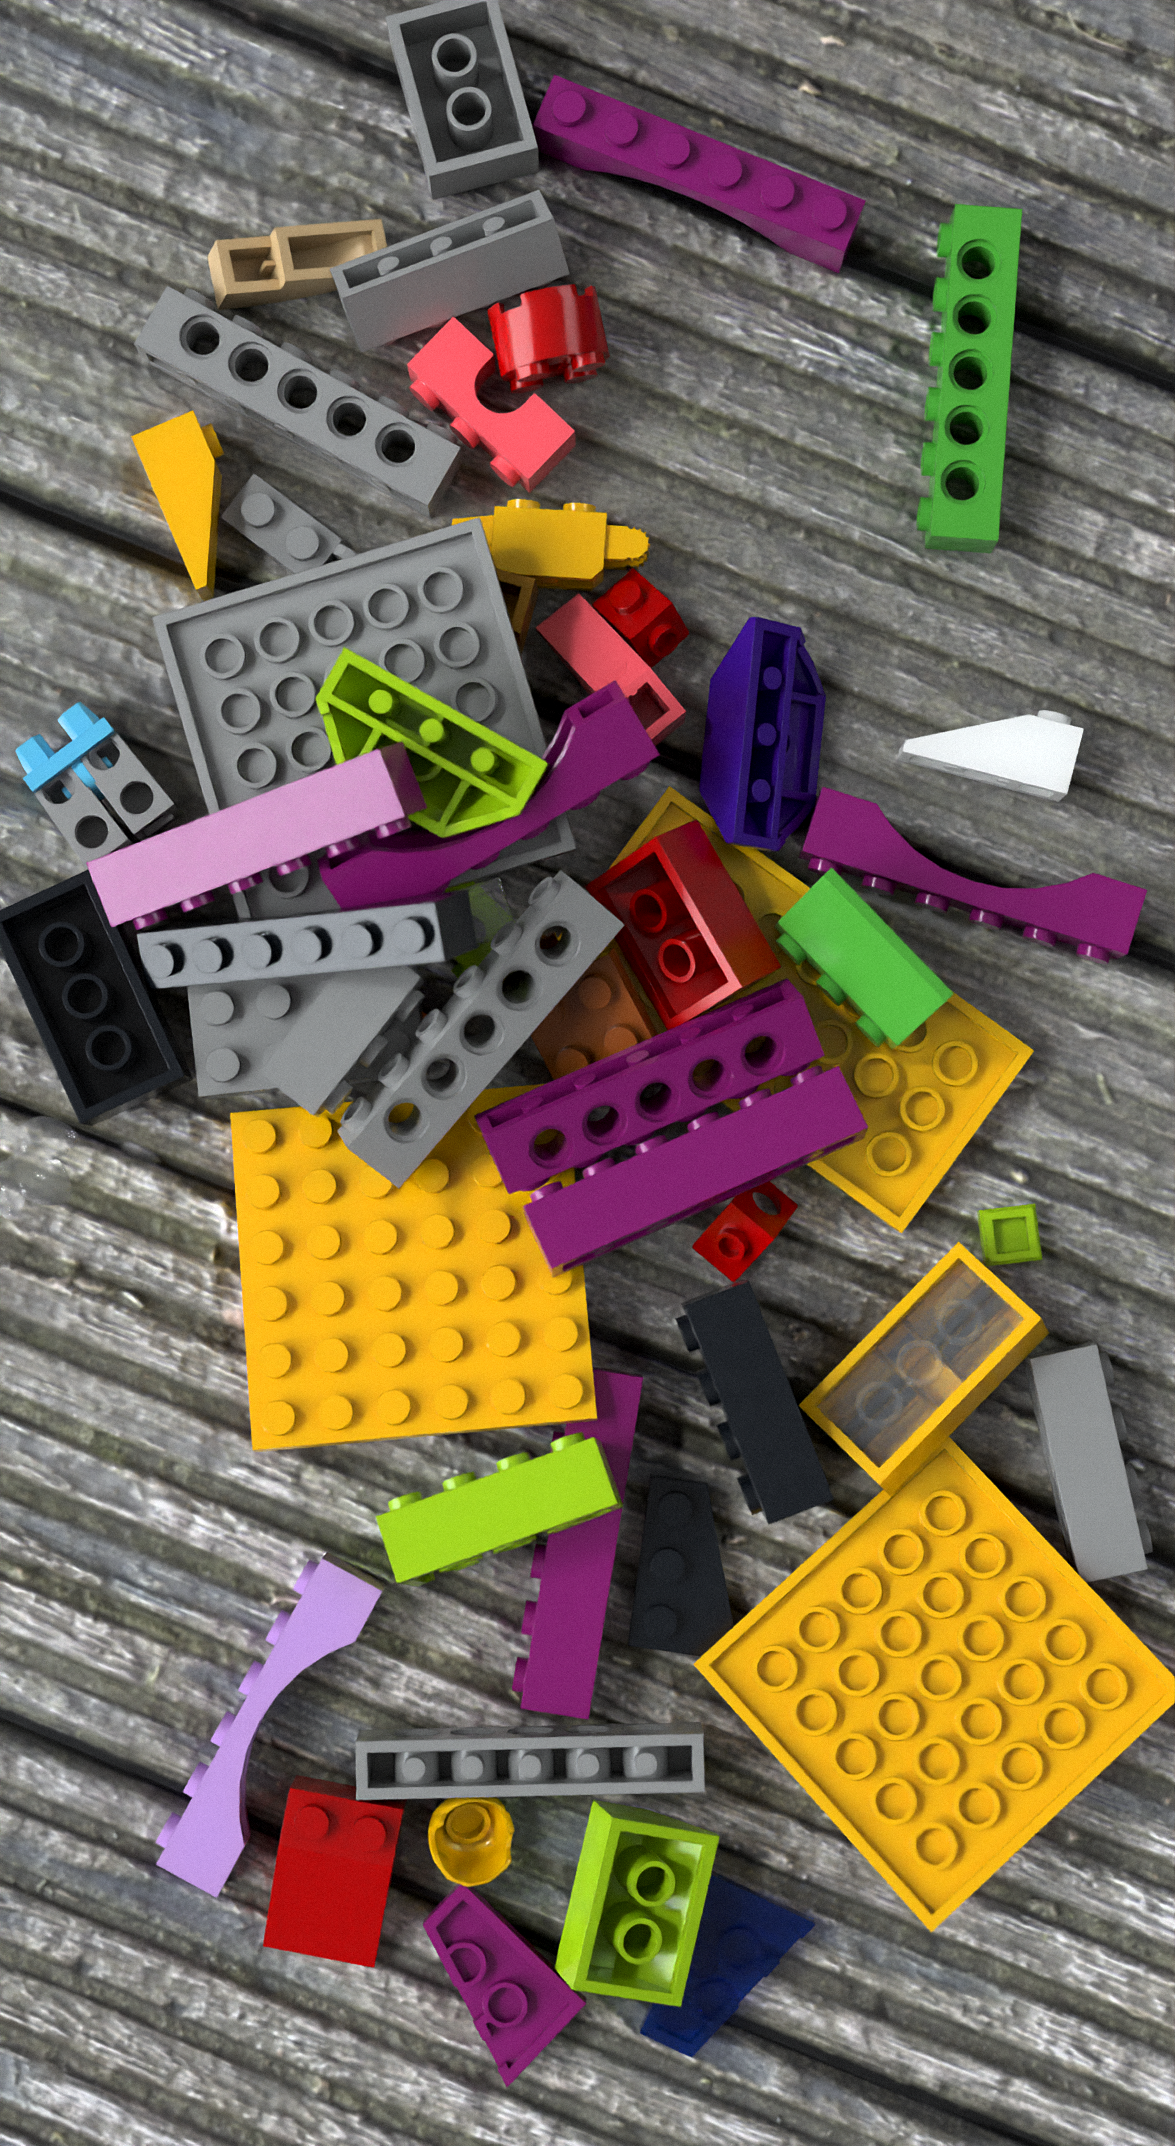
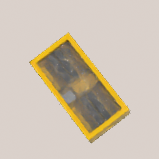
M958 1242L799 1404V1407L891 1496L1035 1349L1049 1332L1040 1316Z

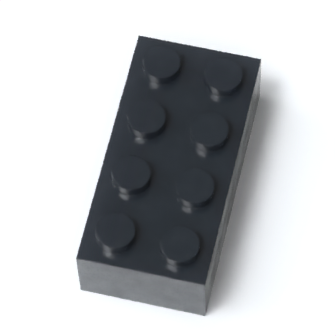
M89 869L0 910V949L80 1124L93 1126L193 1080L153 989L147 990L143 967L122 923L111 927Z
M742 1279L682 1302L681 1305L685 1315L675 1318L689 1353L699 1349L706 1368L696 1371L709 1406L720 1403L726 1421L716 1424L730 1460L733 1461L741 1458L747 1474L737 1477V1480L751 1514L754 1515L762 1512L768 1525L834 1500L750 1282Z

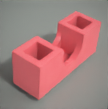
M454 316L407 364L409 377L413 382L409 387L412 394L430 411H434L439 407L453 420L449 425L452 432L470 449H474L477 445L483 448L493 458L489 463L490 467L511 487L520 483L530 493L576 446L575 430L535 393L520 408L509 413L490 411L480 403L477 398L478 392L483 383L496 371L494 354Z

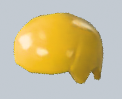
M497 1797L446 1798L434 1810L431 1816L427 1838L432 1858L446 1879L466 1887L490 1883L508 1868L512 1861L511 1843L515 1829L510 1813L506 1811L505 1805Z

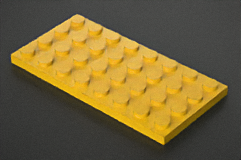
M669 786L609 869L654 837L696 819L698 820L782 967L706 1013L786 978L793 984L804 998L825 1055L812 1061L807 1069L821 1066L823 1071L826 1072L839 1066L868 1126L864 1139L806 1165L897 1232L903 1233L1034 1050L956 993L897 1047L891 1049L885 1042L880 1047L875 1046L855 1025L860 1016L846 1001L840 1006L834 1004L815 983L821 975L806 960L797 965L776 943L781 934L774 928L775 925L806 894L810 887L759 850L726 843L713 817ZM613 938L602 952L614 947L658 1034L667 1031L617 941ZM759 1036L751 1040L746 1047L745 1053L755 1052L760 1049L765 1042L766 1036ZM714 1059L700 1062L695 1067L693 1075L698 1076L708 1072L713 1066ZM797 1074L775 1077L759 1084L757 1090L753 1093L763 1089H770L772 1095L792 1087L790 1080ZM746 1097L739 1099L728 1098L720 1103L731 1111L736 1112L741 1109L738 1103Z

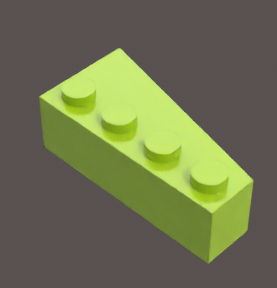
M583 1432L571 1434L550 1443L553 1452L531 1460L529 1452L519 1453L498 1461L496 1465L499 1472L477 1479L475 1472L464 1473L442 1482L444 1492L423 1499L421 1491H417L389 1501L390 1511L375 1516L397 1584L419 1587L434 1581L433 1572L439 1570L440 1574L453 1570L460 1571L480 1563V1560L483 1559V1553L492 1550L494 1554L512 1551L537 1539L536 1534L547 1531L548 1534L558 1533L624 1507L601 1441L595 1437L586 1440Z

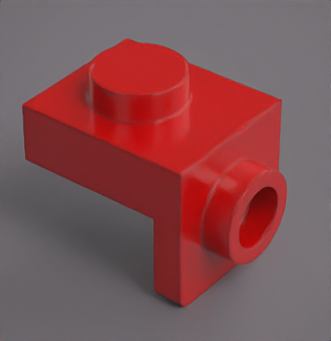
M634 568L592 604L597 613L633 648L650 668L654 667L665 656L671 654L689 634L673 603Z

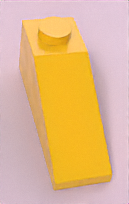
M192 410L131 436L194 587L204 602L214 598L222 474L215 458L225 454L212 424L201 427Z

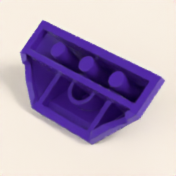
M750 617L710 679L699 792L726 843L777 852L786 843L785 839L799 827L815 807L826 695L814 662L803 645L806 640L802 629L760 617Z

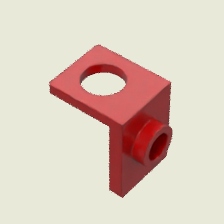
M768 1181L735 1196L694 1242L692 1248L729 1280L735 1282L776 1238L798 1208V1205L773 1183ZM753 1193H761L767 1196L774 1203L777 1215H770L762 1211L756 1205Z

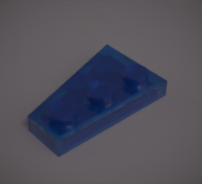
M712 1871L681 2007L651 2002L640 2024V2034L692 2058L739 2008V2003L763 1977L766 1978L778 1966L780 1959L799 1938L803 1939L816 1925L815 1919Z

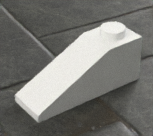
M1041 710L1037 716L1028 714L905 740L899 749L897 760L1059 802L1068 793L1084 729L1070 725L1071 718L1064 714Z

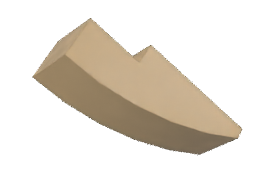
M382 219L275 227L270 236L216 240L207 258L218 310L284 302L337 291L330 268L387 247Z

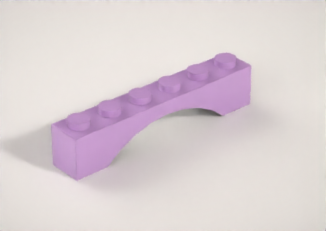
M328 1552L322 1557L319 1564L308 1560L293 1588L294 1591L302 1595L292 1614L281 1610L266 1637L267 1642L275 1645L264 1665L255 1660L252 1663L238 1689L239 1692L247 1696L237 1716L229 1711L225 1713L210 1741L219 1746L210 1766L202 1762L198 1763L183 1793L192 1797L182 1817L174 1812L171 1813L155 1842L165 1848L156 1865L217 1898L251 1836L246 1809V1774L253 1741L266 1711L277 1695L302 1670L328 1653L356 1641L384 1590L385 1583Z

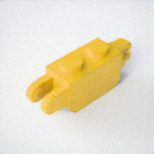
M514 499L507 502V507L494 506V515L478 516L485 530L495 568L535 578L538 588L592 591L603 581L604 569L626 570V568H636L638 570L640 566L644 567V562H648L647 556H649L648 548H650V544L648 543L649 537H646V532L643 533L641 528L637 530L635 527L629 529L628 526L607 525V513L596 512V507L591 504L566 503L563 505V510L540 509L541 504L533 500ZM478 517L452 519L451 526Z

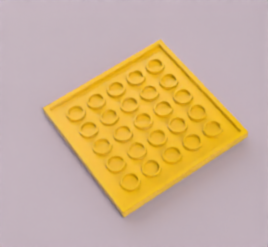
M545 1084L484 1089L400 1188L396 1187L350 1151L337 1131L342 1126L341 1118L352 1102H344L333 1115L325 1109L319 1118L313 1116L301 1106L230 1113L252 1450L254 1452L598 1421L584 1267L580 1265L552 1278L524 1216L523 1209L524 1205L532 1202L530 1195L548 1184L561 1181L565 1188L576 1183L575 1169L571 1167L551 1176L547 1183L531 1191L519 1190L509 1195L474 1117L478 1113ZM401 1103L395 1106L389 1114L388 1121L399 1123L406 1120L413 1111V1104ZM548 1129L541 1132L536 1137L534 1143L545 1144L554 1139L558 1130Z
M950 1437L891 1496L884 1490L877 1494L693 1664L931 1933L1175 1703V1677Z

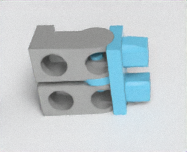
M81 702L73 705L58 719L72 739L70 743L55 753L40 734L31 737L16 749L19 760L27 772L23 780L34 792L87 870V862L135 844L101 801L105 797L140 841L155 836L184 814L125 743L115 728L104 717L99 719Z

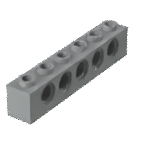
M169 286L165 288L134 342L142 360L429 519L432 518L463 463L461 447L455 445L458 439L451 432L434 423H428L426 428L407 418L409 415L407 409L388 397L380 396L378 401L359 392L361 386L357 381L339 370L331 369L328 375L310 365L312 358L290 343L283 342L281 347L272 344L262 338L264 332L249 320L235 315L232 321L213 311L216 306L202 294L188 288L184 294ZM212 335L220 339L217 348L209 354L200 355L192 351L194 343L202 336ZM262 362L268 365L267 373L258 381L249 382L240 378L243 368L249 363ZM308 388L317 393L314 403L307 408L298 409L288 404L290 396L298 389ZM348 415H358L366 420V424L358 434L346 436L337 431V425L340 420ZM395 442H407L415 448L413 455L405 462L395 463L385 457L386 450Z
M560 870L554 878H545L536 886L529 897L528 903L530 906L516 922L510 921L506 923L496 933L491 942V952L478 967L472 965L460 975L453 987L455 994L440 1011L438 1009L431 1011L421 1021L415 1033L417 1037L403 1055L397 1053L392 1056L382 1067L378 1075L380 1082L366 1098H357L344 1112L341 1118L342 1126L337 1132L346 1147L396 1187L400 1188L625 925L563 871ZM552 926H561L562 935L559 942L551 948L540 949L539 942L543 932ZM523 970L525 977L522 985L513 992H502L504 978L512 971ZM479 1014L487 1015V1024L482 1032L474 1036L464 1035L465 1024L471 1017ZM443 1058L450 1059L449 1070L444 1076L438 1079L426 1078L427 1069L434 1061ZM401 1103L413 1104V1111L406 1120L399 1123L388 1121L389 1114L395 1106Z
M701 1722L361 1730L355 1741L356 1800L705 1792L704 1741Z

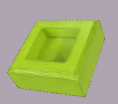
M1035 1204L977 1210L984 1266L1042 1260Z

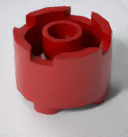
M576 284L547 287L520 294L522 302L520 307L505 312L504 304L499 302L487 310L501 378L503 381L510 383L511 393H526L540 389L544 386L543 379L564 375L565 383L567 384L580 383L596 378L598 376L596 369L604 366L605 361L610 358L595 286L586 288L585 293L578 296Z

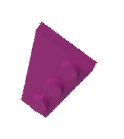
M457 1884L424 1919L423 1927L454 1987L458 1988L473 2017V2023L482 2041L485 2040L498 2066L497 2070L506 2087H508L586 2005V1997L580 1991L572 1990L554 1969V1966L472 1886L466 1887Z

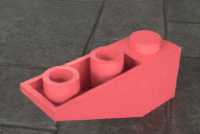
M579 593L535 628L589 695L616 680L654 746L684 723L686 710L643 659Z

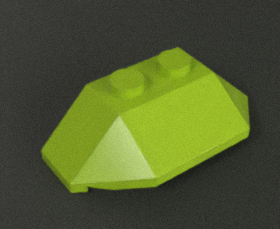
M345 647L316 697L337 765L379 748L403 742L427 805L426 809L410 814L408 818L441 838H448L520 816L549 765L548 762Z

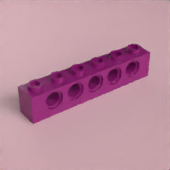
M786 978L478 1113L474 1117L497 1171L510 1195L519 1190L531 1191L547 1183L551 1176L571 1167L583 1168L598 1161L603 1153L623 1144L635 1145L644 1142L654 1134L655 1130L675 1121L687 1122L696 1119L706 1111L707 1107L725 1099L746 1097L756 1091L759 1084L775 1077L798 1074L807 1069L812 1061L825 1055L803 996ZM759 1036H766L765 1042L760 1049L755 1052L745 1053L746 1047L751 1040ZM714 1059L713 1066L708 1072L698 1076L693 1075L695 1067L700 1062ZM656 1082L662 1083L661 1089L656 1095L650 1098H640L641 1092L646 1086ZM610 1106L609 1112L602 1119L587 1121L589 1114L595 1108ZM548 1129L558 1130L556 1136L550 1142L545 1144L534 1143L536 1137L541 1132Z

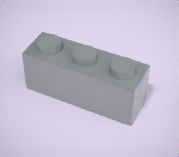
M406 965L336 972L258 1073L313 1116L319 1118L325 1109L333 1115L352 1092L354 1087L347 1081L359 1065L362 1064L369 1069L389 1044V1041L383 1035L396 1018L405 1023L423 1001L425 996L418 991L424 983L423 979Z

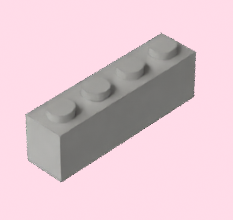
M540 190L330 268L348 322L361 353L375 347L389 346L404 336L426 328L439 327L448 322L453 316L457 317L478 308L492 307L502 299L529 289L545 287L553 280L570 274L554 218Z
M1085 1342L1028 1355L1023 1360L1068 1564L1086 1583L1147 1570L1145 1554L1152 1553V1541L1146 1521L1144 1519H1136L1132 1498L1140 1496L1139 1484L1132 1463L1124 1464L1119 1442L1127 1441V1433L1119 1407L1111 1409L1107 1386L1114 1385V1375L1107 1352L1099 1353L1097 1344Z

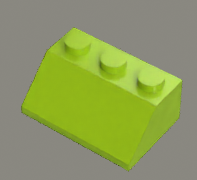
M593 1800L554 1969L572 1990L681 2007L720 1838L717 1833L648 1809Z

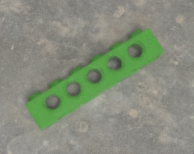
M955 204L949 223L940 222L937 257L946 258L945 278L936 277L933 312H942L941 332H932L928 361L929 366L938 367L937 387H928L924 415L925 421L934 422L933 441L923 443L920 468L921 476H930L929 496L919 498L916 522L917 531H926L925 549L991 554L999 539L1022 209ZM968 261L980 262L987 268L989 276L984 279H973L964 272L962 264ZM965 315L976 316L983 322L985 331L980 334H969L960 327L958 319ZM963 369L971 370L979 376L981 386L972 390L962 388L955 381L954 373ZM956 424L970 426L977 435V442L970 445L956 442L950 434V427ZM954 478L963 479L971 485L973 497L968 500H957L948 493L945 483Z

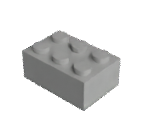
M445 0L385 16L392 53L432 199H439L539 172L538 146L498 0Z

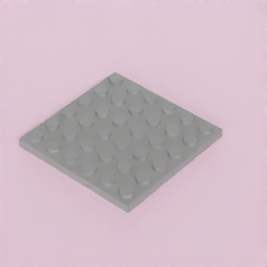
M480 517L152 617L209 815L337 765L316 697L344 647L539 758L542 757L548 748ZM565 811L550 820L547 829L538 836L529 840L519 839L500 850L497 859L488 866L479 870L469 869L451 880L447 889L577 851L567 812ZM410 820L412 827L401 830L399 832L421 831L427 829ZM325 847L308 853L312 862L311 865L279 876L276 866L259 871L263 883L232 894L239 918L270 917L339 909L340 906L322 881L317 859L327 854Z

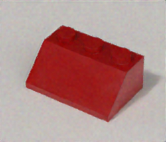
M697 819L654 837L585 886L594 899L625 924L614 938L667 1031L701 1016L782 968Z

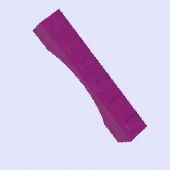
M553 75L532 125L538 152L583 170L631 177L691 197L746 224L773 241L786 252L837 273L842 268L857 232L866 200L557 75Z
M616 680L565 710L553 740L541 757L549 765L520 816L448 838H441L429 830L396 832L378 839L376 831L368 830L358 835L361 846L330 858L325 854L317 859L322 881L340 908L417 895L442 893L455 877L469 869L479 870L488 866L497 859L500 850L519 839L529 840L538 836L547 829L550 820L569 809L579 810L588 806L597 799L600 790L619 779L629 780L640 775L648 768L650 760L660 754Z
M822 787L818 795L798 857L810 861L808 870L823 876L829 869L833 868L839 876L844 872L863 878L861 886L872 892L893 896L895 889L916 895L915 904L923 908L947 913L949 906L967 911L970 912L968 920L976 925L993 930H1001L1003 923L1024 930L1022 938L1046 947H1055L1056 941H1061L1078 947L1076 951L1078 957L1100 964H1108L1110 957L1119 959L1128 954L1147 893L1146 889L1096 873L1088 874L1067 883L1040 888H1001L973 882L940 868L914 850L891 826L876 803L826 787Z

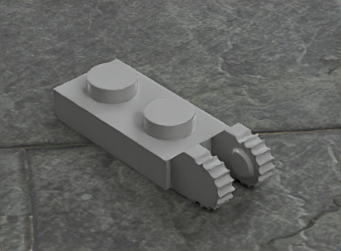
M253 473L220 516L222 522L291 574L328 564L333 558L341 560L357 555L344 545L340 537L255 473Z

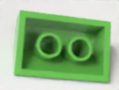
M833 868L829 869L774 927L781 934L776 943L783 952L797 965L806 960L821 975L815 981L816 985L837 1006L846 1001L860 1016L855 1025L877 1047H880L884 1042L891 1049L897 1047L954 994Z

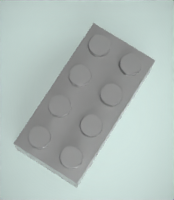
M417 964L406 965L408 968H410L412 971L418 974ZM336 972L187 986L198 1097L209 1100L280 1092V1089L258 1072ZM422 1002L405 1023H402L397 1018L383 1035L389 1041L383 1053L369 1069L360 1064L347 1081L349 1084L379 1081L378 1075L385 1063L397 1053L403 1055L417 1038L415 1033L423 1020ZM429 1067L427 1069L426 1075H429Z

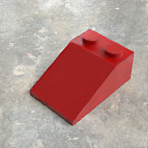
M296 1775L289 1789L278 1845L263 1941L264 1947L366 1967H375L407 1799L356 1800V1786Z

